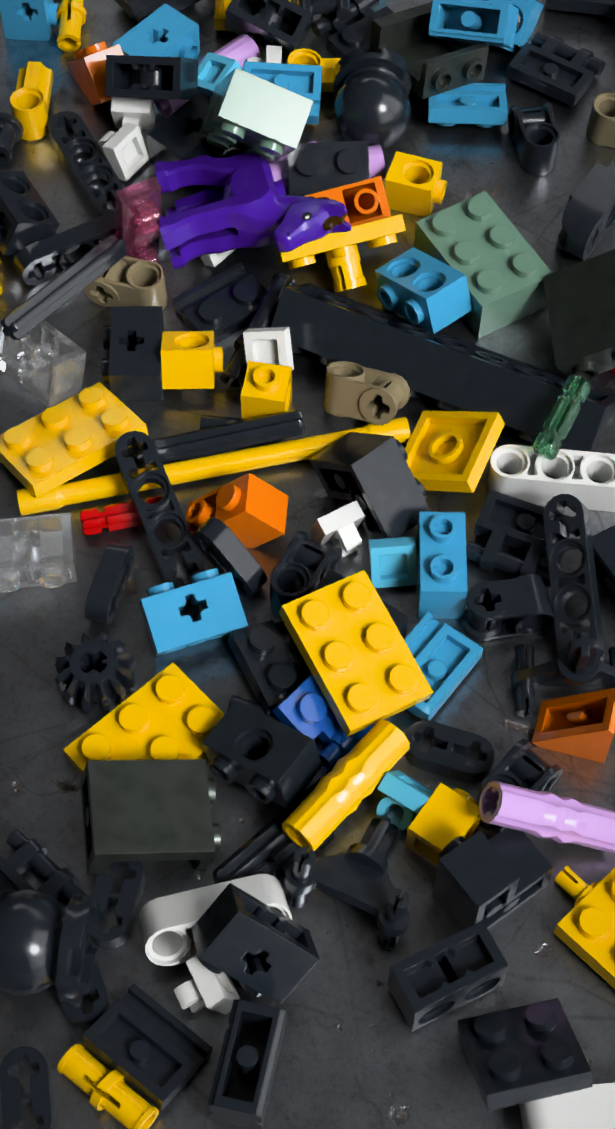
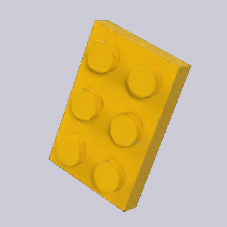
M98 382L0 434V462L37 499L115 456L116 442L123 434L139 431L148 435L145 422L101 382Z
M365 570L282 605L279 614L346 737L376 724L381 719H387L429 699L434 693Z
M172 662L65 747L63 752L65 758L81 775H83L88 760L205 759L207 755L201 743L225 714Z

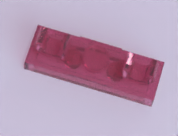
M156 177L116 191V237L119 240L123 239L125 241L126 256L142 260H152L154 262H158L157 254H159V238L161 235L159 219L162 214V188Z

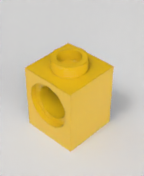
M396 151L384 181L389 209L424 218L430 216L434 204L441 205L446 192L447 181L441 179L443 162Z
M163 331L161 342L163 389H214L215 373L223 372V347H215L214 331Z
M255 361L248 362L240 395L242 419H253L289 411L292 400V367Z
M440 783L409 825L405 847L438 868L439 854L447 844L460 836L467 840L478 830L481 818L476 800L462 789L454 788L452 790L443 783Z

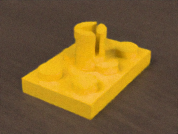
M400 214L353 226L351 231L329 233L321 239L303 244L290 252H279L276 250V247L274 250L278 264L287 262L289 270L316 263L314 255L325 252L334 283V292L336 293L367 285L360 264L358 243L367 241L368 249L397 242L396 234L406 231L403 216Z

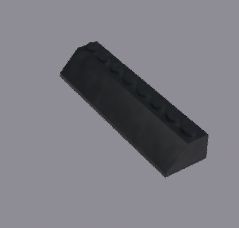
M311 283L283 287L271 327H289L292 352L303 354L304 350L319 355L318 361L325 365L337 361H349L360 364L363 367L398 374L407 381L410 387V397L420 398L421 394L436 399L435 405L447 411H460V409H464L470 412H499L505 425L516 429L515 435L532 443H540L541 439L556 444V449L594 452L615 409L614 395L441 331L432 334L419 325L412 324L406 318Z

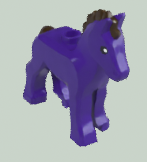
M245 153L227 158H214L202 155L188 160L154 162L161 193L173 192L178 188L191 185H211L196 194L175 200V207L168 208L165 217H159L160 233L166 251L170 250V258L174 269L183 268L187 262L205 254L223 253L237 248L263 247L273 241L276 250L279 252H290L303 244L321 239L329 233L351 231V225L344 219L348 215V211L343 203L328 197L315 199V197L286 195L283 181H274L269 162L258 154Z

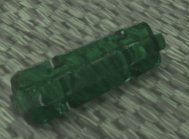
M570 375L562 388L563 395L558 396L543 425L544 433L540 432L533 444V451L540 457L548 460L556 458L562 446L560 440H565L581 409L579 403L585 402L591 390V383L580 376Z

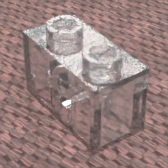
M0 320L1 371L48 408L82 391L86 351L45 320L20 340L15 341L3 333L2 320Z
M70 512L0 519V592L9 593L19 588L37 586L58 588L67 583L78 582L75 533Z

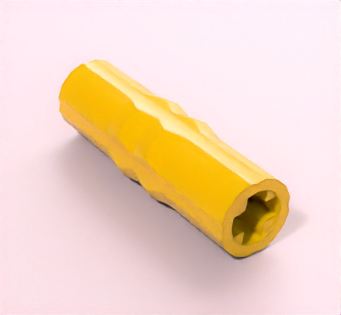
M383 719L379 720L347 755L337 761L332 771L320 779L315 789L282 823V828L287 836L297 846L307 847L308 853L310 849L315 851L348 815L356 811L362 799L373 792L386 772L410 749V743L404 733L391 722Z

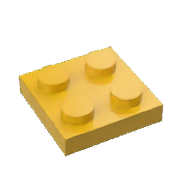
M423 410L405 447L408 456L406 462L413 476L421 482L427 491L474 493L505 423L499 412Z

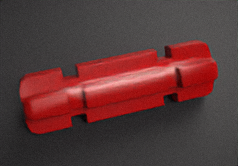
M164 496L147 497V502L145 503H157ZM131 501L105 505V510L98 511V507H94L80 512L82 531L88 536L102 533V528L107 527L110 532L141 526Z

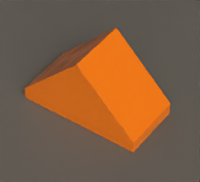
M615 688L542 701L532 743L540 748L604 764L615 733Z

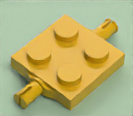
M567 865L563 871L561 870L553 882L557 883L576 901L572 910L557 923L553 933L615 989V868L604 879L594 882L589 886Z

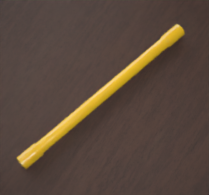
M400 417L392 419L384 425L369 423L364 427L164 464L163 466L171 485H177L308 460L349 432L394 436L401 444L408 443L411 433L407 418ZM145 468L138 469V475L144 472ZM120 473L64 483L37 499L27 488L16 490L21 516L58 510L67 505L128 494ZM147 483L140 488L139 492L161 488V486L155 483Z

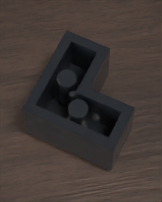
M349 432L309 459L328 497L349 500L350 503L357 500L365 515L361 524L370 539L398 538L418 524L419 512H431L425 500L427 498L426 490L421 482L413 476L406 462L408 459L406 450L394 436Z
M496 827L483 835L479 830L467 840L463 836L457 837L442 849L439 854L440 859L436 872L433 897L460 931L482 920L487 929H489L547 887L554 867L522 831L509 828L500 831Z

